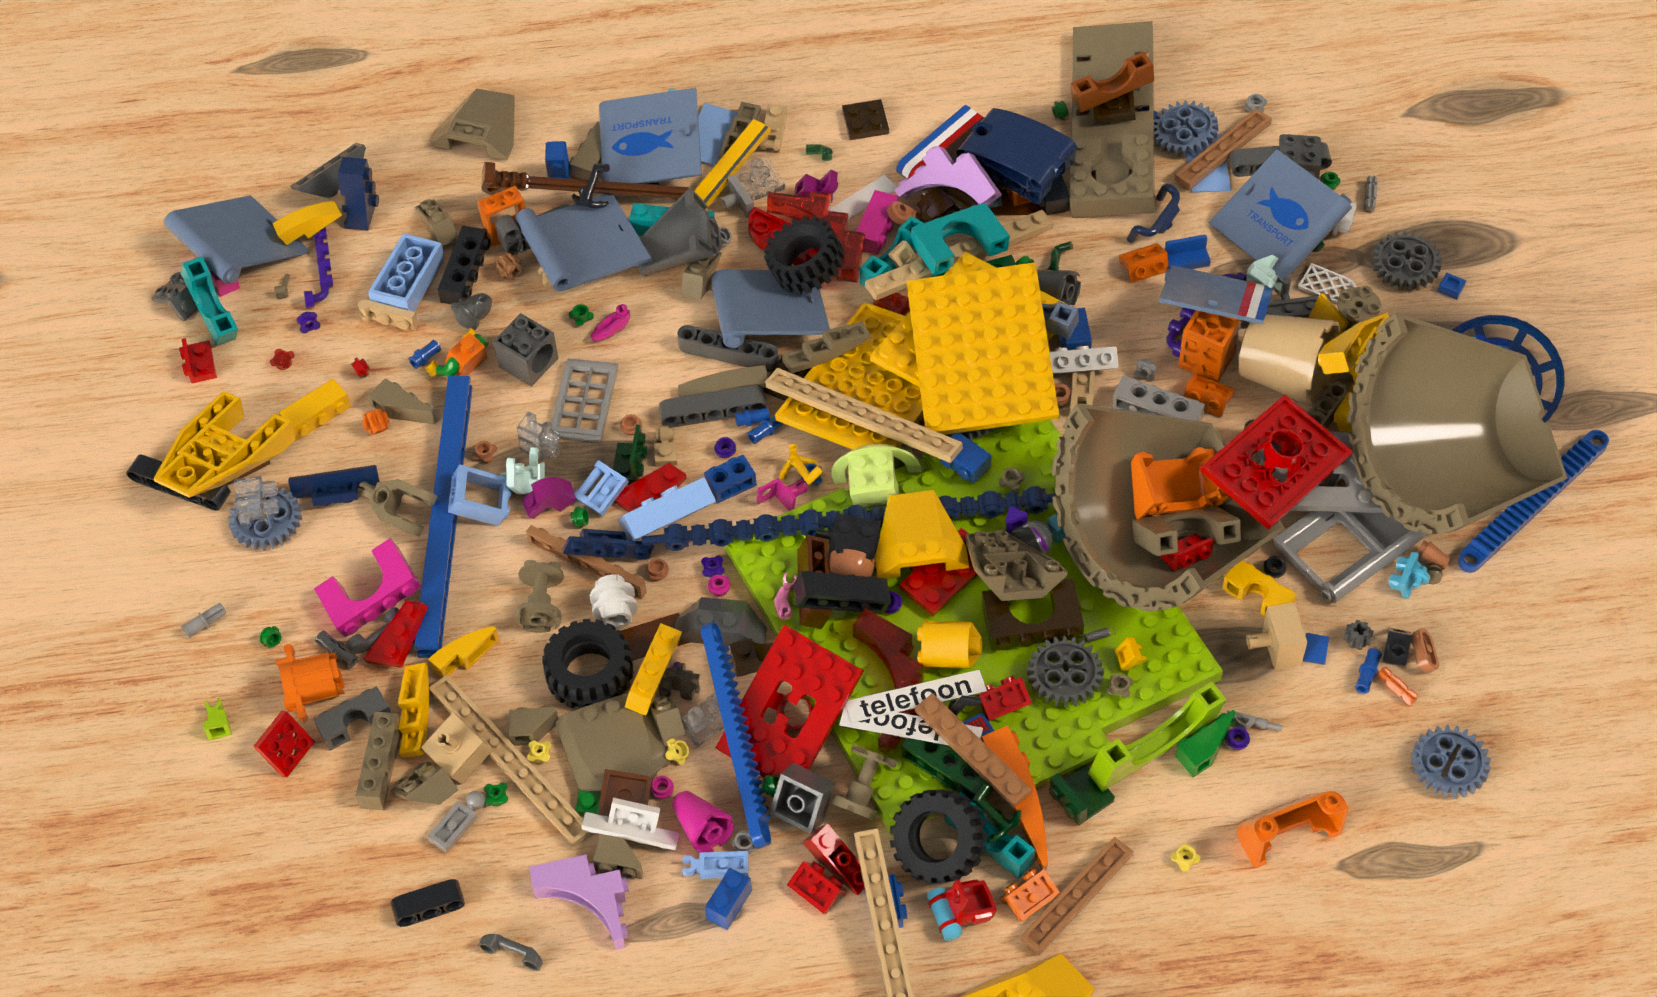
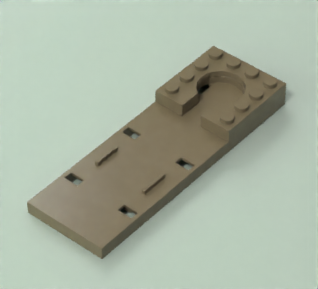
M1153 22L1073 27L1072 82L1088 75L1094 80L1108 79L1122 68L1125 59L1143 51L1145 53L1149 52L1148 58L1153 63L1154 68ZM1091 57V61L1078 62V58ZM1154 81L1133 90L1135 110H1138L1140 107H1149V111L1135 112L1136 120L1095 124L1094 108L1086 110L1090 115L1077 116V111L1080 110L1072 100V140L1077 145L1075 160L1070 166V208L1072 218L1155 213Z

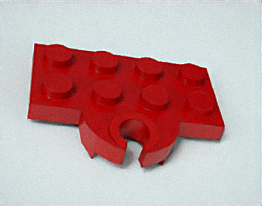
M962 527L958 530V533L966 545L969 568L946 571L945 562L911 566L909 569L912 573L900 583L899 589L932 617L978 576L974 571L965 540V535L969 533Z

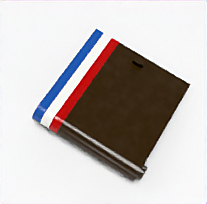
M964 105L907 153L897 164L896 172L904 178L912 177L917 168L923 165L926 166L922 158L934 146L945 148L954 163H956L958 158L956 154L957 149L972 133L973 126L981 122L984 117L967 105ZM991 178L998 190L1004 187V185ZM940 186L955 204L950 209L953 213L979 205L969 194L958 188Z

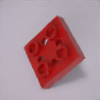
M281 710L253 747L282 777L287 778L315 743V740L287 711Z

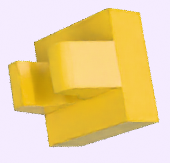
M1127 637L1115 649L1122 670H1130L1133 666L1141 665L1146 660L1145 656H1141L1140 650L1142 647L1136 643L1135 638Z

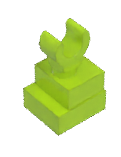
M217 698L218 703L214 707H211L209 702L205 701L208 720L203 721V727L208 740L232 735L229 719L225 709H223L220 698Z

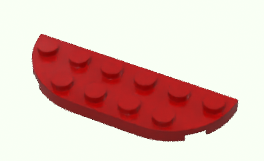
M754 207L748 219V232L752 241L760 249L764 250L765 247H770L767 243L768 239L775 238L773 233L776 230L781 231L783 224L787 223V225H790L791 223ZM813 248L802 252L795 258L792 264L796 266L807 262L820 249ZM843 248L845 259H842L844 263L842 268L837 267L839 273L849 271L860 262V255Z

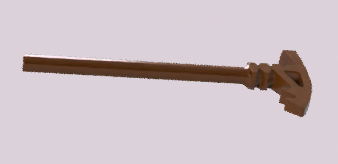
M485 162L482 169L481 189L489 195L496 194L513 186H516L520 191L544 189L579 192V189L583 186L586 189L589 180L529 176L526 172H498V170H495L494 162ZM597 181L593 193L679 199L689 187Z

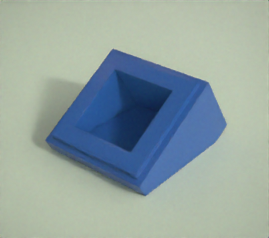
M1306 633L1307 645L1303 661L1325 665L1329 637Z

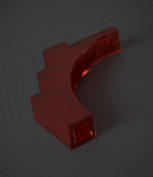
M865 608L853 624V637L867 645L882 660L889 671L895 689L922 683L924 679L923 665L908 657L914 647L912 645V634ZM915 708L899 712L919 716L915 712ZM882 733L878 738V751L887 755L891 748L895 749L901 737Z

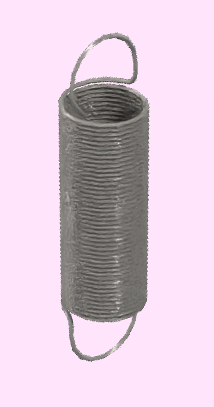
M1109 627L1084 634L1086 643L1112 636L1108 630Z

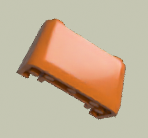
M1198 447L1193 449L1187 458L1154 461L1152 454H1147V452H1140L1134 455L1131 461L1136 519L1211 506L1220 507L1230 496L1200 472L1202 465L1215 455L1214 449Z
M1334 791L1308 794L1241 821L1237 828V837L1253 867L1258 868L1266 864L1265 854L1271 850V840L1281 833L1309 823L1314 833L1318 830L1326 831L1330 839L1341 835L1349 807L1344 798Z

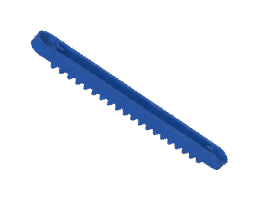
M1592 430L1582 439L1580 438L1578 443H1575L1561 457L1568 479L1508 506L1504 512L1502 511L1493 522L1489 523L1487 528L1485 527L1481 533L1479 532L1477 537L1473 538L1461 551L1458 559L1459 567L1469 573L1479 570L1606 450L1609 443L1608 435L1601 430ZM1591 439H1599L1602 445H1594ZM1471 556L1475 558L1476 563L1469 564L1464 558Z
M712 621L701 626V634L750 837L755 847L759 849L771 844V834L768 826L771 816L766 815L769 807L763 805L767 799L761 797L764 793L763 789L759 788L762 780L757 779L760 771L755 770L758 762L752 760L756 754L750 751L753 748V744L748 742L751 738V735L746 733L749 726L744 725L747 717L741 715L745 709L739 707L743 701L737 698L740 691L735 689L738 682L733 680L736 676V673L731 671L734 664L728 662L732 656L726 654L730 648L724 645L720 628L716 622Z

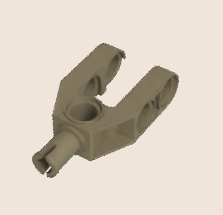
M399 479L378 482L376 487L367 482H362L359 486L366 490L357 489L359 495L370 499L369 504L381 521L418 537L421 536L424 526L395 514L401 504L402 496H410L431 506H434L438 498L437 495Z

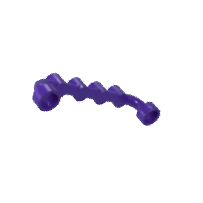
M326 227L314 234L321 291L314 295L312 290L304 291L306 308L314 307V303L324 300L329 294V287H333L332 274H327V271H331L330 258H325V255H329L328 242H323V239H327Z
M1239 272L1237 275H1221L1225 277L1247 281V275ZM1184 307L1180 312V317H1182L1180 321L1175 319L1170 321L1168 325V331L1170 332L1166 337V342L1172 349V355L1178 358L1180 357L1182 340L1176 342L1175 338L1183 334V330L1196 311Z

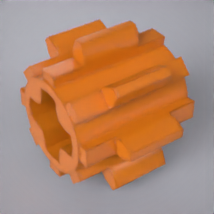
M381 408L363 414L364 420H362L365 431H369L370 435H375L389 429L388 423H390L387 413L382 412Z

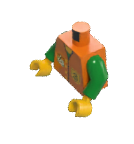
M469 328V332L462 335L464 338L449 350L444 365H438L434 360L430 365L425 366V369L431 377L435 375L447 377L468 376L487 359L486 348L489 345L488 339L477 334L472 328Z

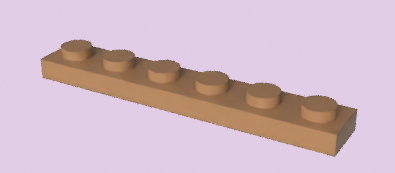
M1256 108L1175 174V181L1191 190L1229 159V154L1232 151L1241 149L1271 124L1272 118Z
M532 525L527 529L526 534L530 545L598 578L619 574V576L624 578L625 582L630 583L634 587L635 596L641 599L647 593L645 580L641 576L631 574L619 565H612L601 556L563 554V547L566 543L565 539L555 537L545 529L536 528Z
M933 693L915 707V712L1013 808L1032 793V789Z
M1114 837L1020 936V941L1039 956L1133 856L1134 851Z

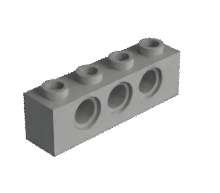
M1122 376L1114 392L1112 408L1194 421L1202 420L1205 404L1195 399H1189L1175 392H1169L1155 385H1149Z

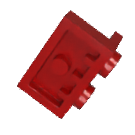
M186 338L181 339L183 347H179L182 360L185 359L182 368L184 375L189 376L191 383L217 378L210 340L188 345Z
M1194 533L1177 541V553L1160 555V557L1176 572L1209 558L1212 555L1214 540L1211 537L1203 540L1197 533Z
M1013 676L1000 680L1001 686L993 688L992 684L985 686L987 691L974 696L980 697L981 707L988 721L1032 704L1022 677L1015 680Z
M803 861L787 886L820 912L827 914L838 897L846 894L847 890L842 887L844 883L833 875L829 877L823 873L825 868L817 862L809 863Z

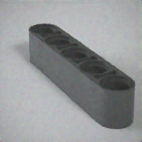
M1321 142L1320 170L1331 166L1332 159L1328 145ZM1279 146L1245 148L1232 151L1229 154V160L1233 175L1237 177L1252 176L1276 149L1279 150Z
M684 325L677 332L679 349L684 353L744 367L765 365L766 372H772L779 362L778 349L770 343L745 338L741 346L728 348L723 343L721 332L691 325Z
M758 385L670 398L659 403L662 425L669 426V428L735 418V413H742L743 410L753 411L767 407L764 389Z

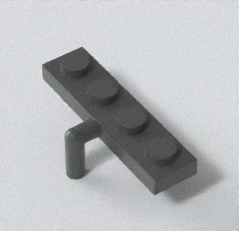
M1285 277L1282 280L1280 291L1282 300L1271 301L1266 314L1308 318L1319 295L1290 299L1291 279ZM1325 294L1326 297L1331 301L1330 295Z

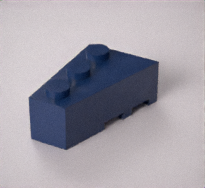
M343 157L338 177L340 195L345 196L346 204L342 205V212L347 213L344 229L368 231L375 207L379 205V195H376L375 192L376 183L372 180V168H369L367 159Z

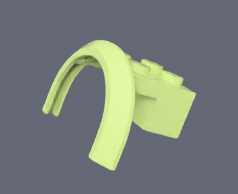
M872 444L855 448L839 458L832 467L831 475L834 484L848 483L845 470L848 466L850 496L853 505L873 507L887 505L889 495L899 494L894 470V457L905 463L908 473L922 472L918 459L910 452L891 445Z

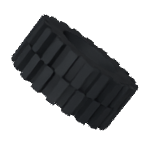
M802 216L801 221H798L797 218L792 219V224L787 225L785 223L782 225L783 229L781 231L776 230L773 233L775 238H769L767 241L770 247H765L764 249L766 254L764 260L780 287L786 289L789 293H792L794 290L796 294H802V290H805L806 293H811L812 288L816 287L819 290L823 288L822 283L826 282L829 284L832 281L830 277L838 275L837 267L842 268L844 264L842 259H845L844 249L829 223L827 224L822 218L819 220L816 216H812L811 220H809L808 216ZM813 248L820 249L807 262L791 266L795 258L802 252Z

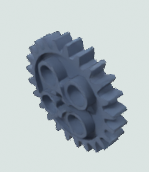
M1185 100L1184 104L1180 105L1177 101L1175 107L1169 104L1168 110L1162 108V114H1156L1157 119H1154V140L1156 146L1160 145L1161 151L1167 149L1168 155L1174 151L1176 157L1179 153L1186 157L1189 152L1194 156V151L1197 150L1199 153H1202V147L1208 148V143L1213 144L1214 138H1217V131H1219L1217 117H1215L1214 111L1210 112L1209 106L1203 108V103L1196 106L1195 101L1188 104L1187 100Z
M265 485L262 491L258 486L254 493L247 490L249 496L240 495L241 502L234 501L236 508H230L231 515L228 516L233 537L237 538L239 544L244 542L246 548L252 545L255 551L259 546H262L263 551H265L268 545L275 549V543L283 546L282 540L290 541L289 534H297L295 527L301 526L299 520L302 519V511L297 498H293L292 492L286 493L285 488L278 492L276 485L272 490H269L267 485Z
M1446 725L1444 731L1439 726H1436L1435 733L1428 729L1426 736L1421 734L1419 741L1415 742L1411 754L1413 757L1411 765L1415 766L1413 773L1420 774L1418 782H1427L1425 789L1431 786L1434 787L1433 794L1438 793L1440 790L1444 798L1447 796V793H1451L1453 799L1456 798L1457 793H1460L1465 798L1467 790L1474 794L1476 788L1481 789L1483 782H1486L1491 769L1489 766L1491 758L1486 757L1488 749H1481L1484 742H1475L1476 734L1471 737L1467 736L1468 729H1465L1463 733L1459 732V726H1456L1454 731L1450 730L1449 725ZM1440 745L1447 746L1449 749L1442 748ZM1456 746H1460L1446 777H1442L1441 775L1450 761ZM1431 764H1437L1439 767H1433ZM1453 774H1457V775L1461 776L1462 778H1457V777L1453 776Z

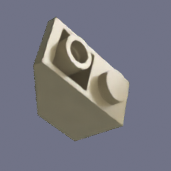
M666 696L655 698L650 706V710L662 740L665 741L686 734L678 707L670 697L666 698Z
M541 706L540 708L528 709L520 707L509 710V736L511 743L514 746L529 745L533 740L540 741L555 726V721L559 719L557 708Z
M600 834L593 857L595 870L599 873L620 870L621 876L626 879H642L641 863L625 839Z

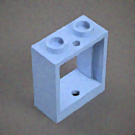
M459 464L452 475L448 513L499 526L503 519H507L510 511L507 502L512 490L506 486V477ZM466 482L499 491L497 508L466 500Z

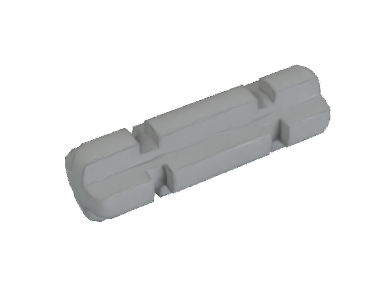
M1368 176L1366 180L1365 211L1373 212L1376 207L1378 183L1376 176Z

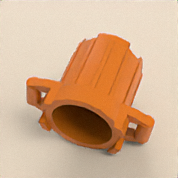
M286 644L284 646L286 658L275 661L280 671L286 698L283 700V703L288 713L297 711V717L302 723H305L309 719L305 709L306 704L336 698L339 695L345 694L341 670L340 668L338 669L336 663L338 658L335 652H326L295 660L293 646Z

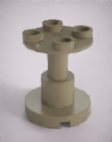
M1352 287L1340 292L1337 301L1338 310L1349 322L1345 331L1357 323L1379 314L1381 302L1371 287Z
M527 560L524 562V566L520 568L518 572L519 579L524 584L533 587V593L528 596V603H523L515 611V622L518 626L522 624L524 630L546 633L550 632V627L557 629L560 626L561 611L551 604V596L547 594V588L557 586L564 579L559 563Z
M853 744L850 751L866 757L857 781H851L846 797L833 794L831 803L875 820L878 810L869 807L868 804L874 788L870 787L878 764L882 763L895 768L898 761Z

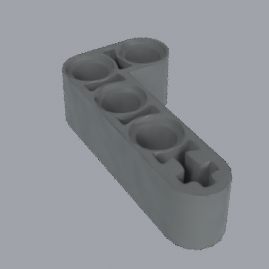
M563 204V205H560V206H558V207H556V208H553V209H551V210H549V211H546V212H544V213H542V214H539V215H537V216H540V215H543V214H546V213H549V212H552V211H555V210H558V209H561V208H564V207H567V206H570V205H568V204ZM503 215L497 219L495 223L497 236L508 254L517 255L531 249L512 216Z

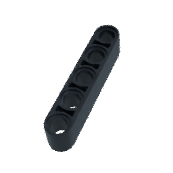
M142 454L137 455L126 472V475L136 483L215 511L220 510L231 493V490L224 484L192 497L184 496L155 482L154 477L162 461Z

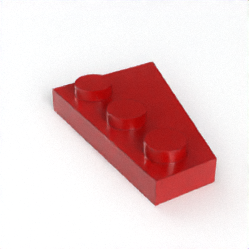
M668 463L626 486L613 503L627 512H631L641 507V502L652 497L656 500L662 497L661 493L665 492V490L676 485L679 487L687 479L686 473Z
M405 601L364 656L363 660L368 664L402 668L428 606L423 602Z

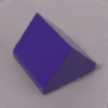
M1010 506L1006 517L1005 531L1010 533L1014 528L1027 523V512Z

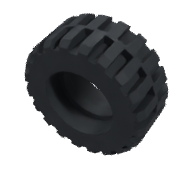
M583 619V622L579 623L577 621L571 622L570 626L565 627L564 625L558 629L559 633H554L549 638L550 643L545 645L542 663L548 688L560 703L566 702L567 707L573 709L575 706H578L580 709L622 695V690L626 691L630 686V680L633 678L630 646L624 634L620 630H616L615 626L610 623L604 625V621L597 619L595 622H591L590 619ZM584 654H599L609 660L604 669L589 676L576 675L567 670L574 659Z
M946 789L926 790L923 793L914 794L910 797L911 800L904 801L900 806L902 810L896 812L893 820L896 821L895 826L890 827V833L894 834V840H890L891 848L895 847L897 853L894 854L896 861L902 862L901 868L905 872L912 873L911 877L914 879L924 880V883L930 884L953 882L973 872L972 868L978 866L981 862L980 855L985 854L987 847L983 844L984 840L988 839V832L983 830L986 822L984 818H980L979 813L981 811L977 805L973 806L971 800L966 796H961L959 792ZM934 813H942L949 816L958 831V843L955 851L950 857L942 860L931 858L924 851L920 842L921 826L924 820Z

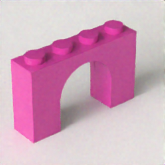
M391 538L371 550L383 573L382 583L371 597L360 601L351 600L342 584L334 576L314 588L334 626L345 638L357 632L359 628L368 622L375 620L386 610L393 608L407 596L413 595L416 590L422 587L400 548Z

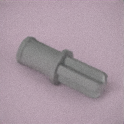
M218 603L202 614L199 612V616L181 627L188 638H191V636L205 627L210 628V624L226 615L227 612L223 605Z

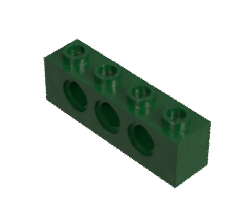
M907 738L902 744L903 758L953 791L964 793L971 800L982 783L990 786L949 745ZM928 750H934V751H936V752H935V753H927L926 751H928ZM946 763H954L955 765H954V766H947V765H945V764H946ZM971 775L975 778L967 779L965 778V776ZM990 786L989 792L987 793V795H986L985 798H984L985 800L988 798V796H989V795L992 793V791L994 790L991 786Z

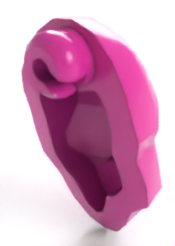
M625 304L618 305L615 312L610 313L598 323L591 333V339L594 342L609 339L616 332L622 331L628 324L631 316Z

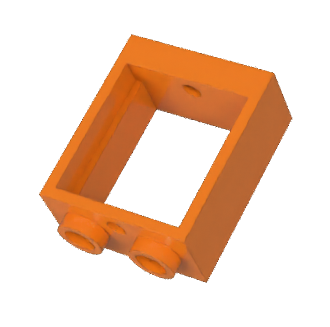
M516 186L477 201L482 226L487 231L492 247L501 243L497 236L495 223H490L489 216L514 206L516 214L512 218L515 221L517 213L522 209H526L524 199Z

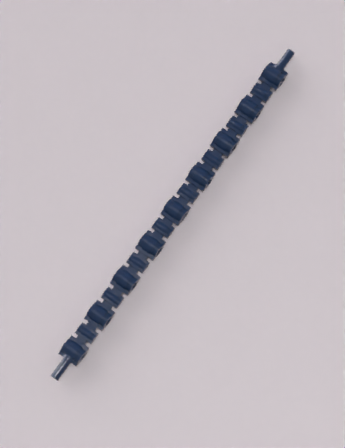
M1032 486L1027 490H1022L1023 496H1019V492L1005 493V497L1002 498L1001 493L986 491L982 495H978V500H974V497L966 496L960 498L961 502H957L956 497L952 498L947 495L939 497V500L951 521L959 519L960 513L963 514V517L970 518L977 516L976 512L979 511L980 516L995 518L1000 514H1004V509L1009 511L1010 506L1020 510L1021 507H1025V512L1041 513L1049 508L1048 503H1053V497L1056 496V493L1047 494L1045 488L1041 489L1039 486ZM852 505L848 509H843L845 515L880 521V527H882L886 511L884 506L871 507L870 512H867V507ZM811 509L798 514L799 519H795V515H786L781 517V521H777V516L763 514L753 519L754 524H750V520L736 521L735 526H732V521L717 519L713 523H708L709 528L705 529V525L697 524L691 526V530L688 531L687 526L671 524L668 528H664V534L642 536V545L665 543L666 549L681 551L685 547H689V542H693V545L701 546L706 544V540H710V545L715 544L722 547L734 542V537H738V541H747L752 539L751 535H755L756 540L769 542L779 538V532H783V536L797 535V530H800L801 535L815 536L817 528L824 530V528L828 527V531H830L834 525L836 513H840V511L832 510L826 512V516H822V511L817 512Z

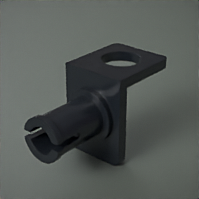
M1388 627L1383 661L1405 666L1412 633Z

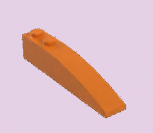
M1007 725L982 736L981 741L1032 789V793L1015 808L1012 806L1011 808L1014 814L1017 810H1021L1019 825L1029 845L1035 849V858L1040 869L1047 870V843L1043 814L1028 768L1030 762L1026 753H1021L1018 744L1020 742L1016 732H1011Z

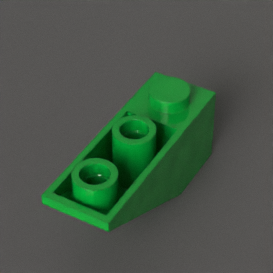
M1234 710L1227 714H1220L1212 724L1208 726L1203 725L1197 730L1195 735L1190 738L1185 737L1177 744L1175 757L1192 777L1212 766L1226 739L1228 731L1233 725L1236 713Z

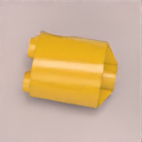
M925 621L922 627H918V641L922 642L921 650H918L917 661L918 664H923V667L971 669L981 655L982 637L973 625V622Z

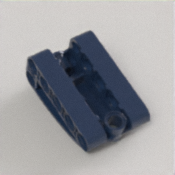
M992 108L981 122L973 126L972 133L957 149L956 154L958 157L964 153L975 155L990 178L1027 200L1039 204L1051 190L1054 178L1064 174L1074 162L1077 145L1068 136L1043 123L1014 112Z

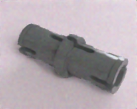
M324 630L316 636L315 642L329 653L335 652L338 660L350 669L357 663L358 656L350 652L342 641H337Z

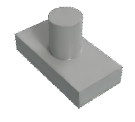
M736 175L729 176L728 188L731 194L721 198L722 205L725 209H728L738 204L745 216L749 218L754 208V202Z

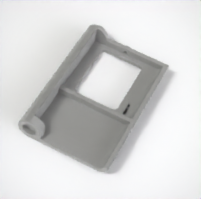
M1311 511L1276 536L1274 544L1280 553L1320 592L1321 597L1326 602L1336 603L1429 534L1404 528L1403 524L1394 518H1388L1384 513ZM1342 523L1369 550V553L1330 582H1323L1297 555V552L1334 525Z

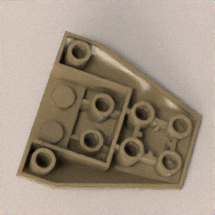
M476 89L440 125L431 141V146L451 149L454 140L485 145L488 157L508 160L514 146V95Z
M996 530L995 532L988 533L977 531L965 535L974 571L1001 601L1043 598L1067 576L1068 572L1059 562L1006 531Z

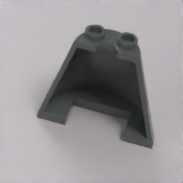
M691 188L640 237L641 242L651 257V261L638 265V270L642 276L646 277L652 273L713 257L721 250L722 238L714 216L710 218L709 213L705 210L708 206Z

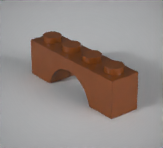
M1143 51L1125 59L1122 68L1108 79L1094 80L1088 75L1070 83L1072 100L1082 113L1155 81L1153 63Z

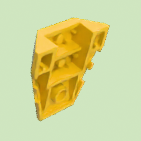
M934 490L889 495L875 555L878 578L901 577L900 568L945 562L946 571L969 568L966 545Z

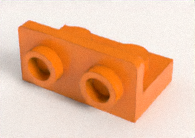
M1158 243L1119 255V262L1128 270L1129 281L1132 283L1165 273L1169 269L1167 252Z
M1195 373L1187 382L1183 397L1195 399L1205 404L1204 411L1222 417L1226 405L1234 396L1235 389Z
M1031 869L1022 876L1023 881L1019 884L1014 882L1003 890L1005 894L1000 897V900L1008 903L1019 922L1024 921L1061 894L1045 869L1037 871Z

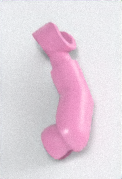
M787 572L783 577V587H780L774 599L777 615L782 620H787L792 615L788 597L791 593L790 589L794 588L793 583L786 581Z

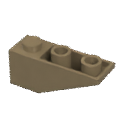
M596 122L595 126L589 130L586 140L580 144L575 157L571 158L569 168L571 169L572 178L589 180L593 165L601 164L600 122Z
M434 199L424 200L415 207L434 241L440 242L444 246L457 240L458 235L452 218Z
M722 252L717 253L713 257L691 262L683 271L681 295L697 299L703 298L708 291L711 283L710 277L717 268Z
M385 378L368 394L371 407L373 409L381 408L382 412L387 413L388 418L430 424L437 422L435 410L429 403H423L415 394L406 392L396 382L392 383Z

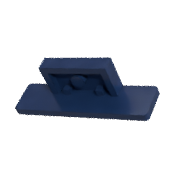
M376 465L302 475L288 479L293 498L312 496L313 506H328L338 502L350 503L353 500H358L357 489L363 488L359 486L360 483L367 482L370 485L376 486L380 482Z
M582 529L580 537H568L563 547V554L641 560L649 558L654 544L642 545V541L627 540L626 534L623 531Z

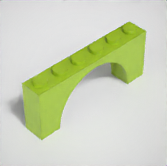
M1211 681L1195 691L1173 716L1146 736L1127 745H1124L1118 738L1101 748L1088 774L1103 792L1176 747L1183 738H1190L1195 735L1197 730L1203 725L1208 726L1212 724L1227 699Z

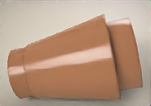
M1424 540L1417 550L1419 561L1429 565H1438L1443 570L1451 559L1431 541L1428 543Z

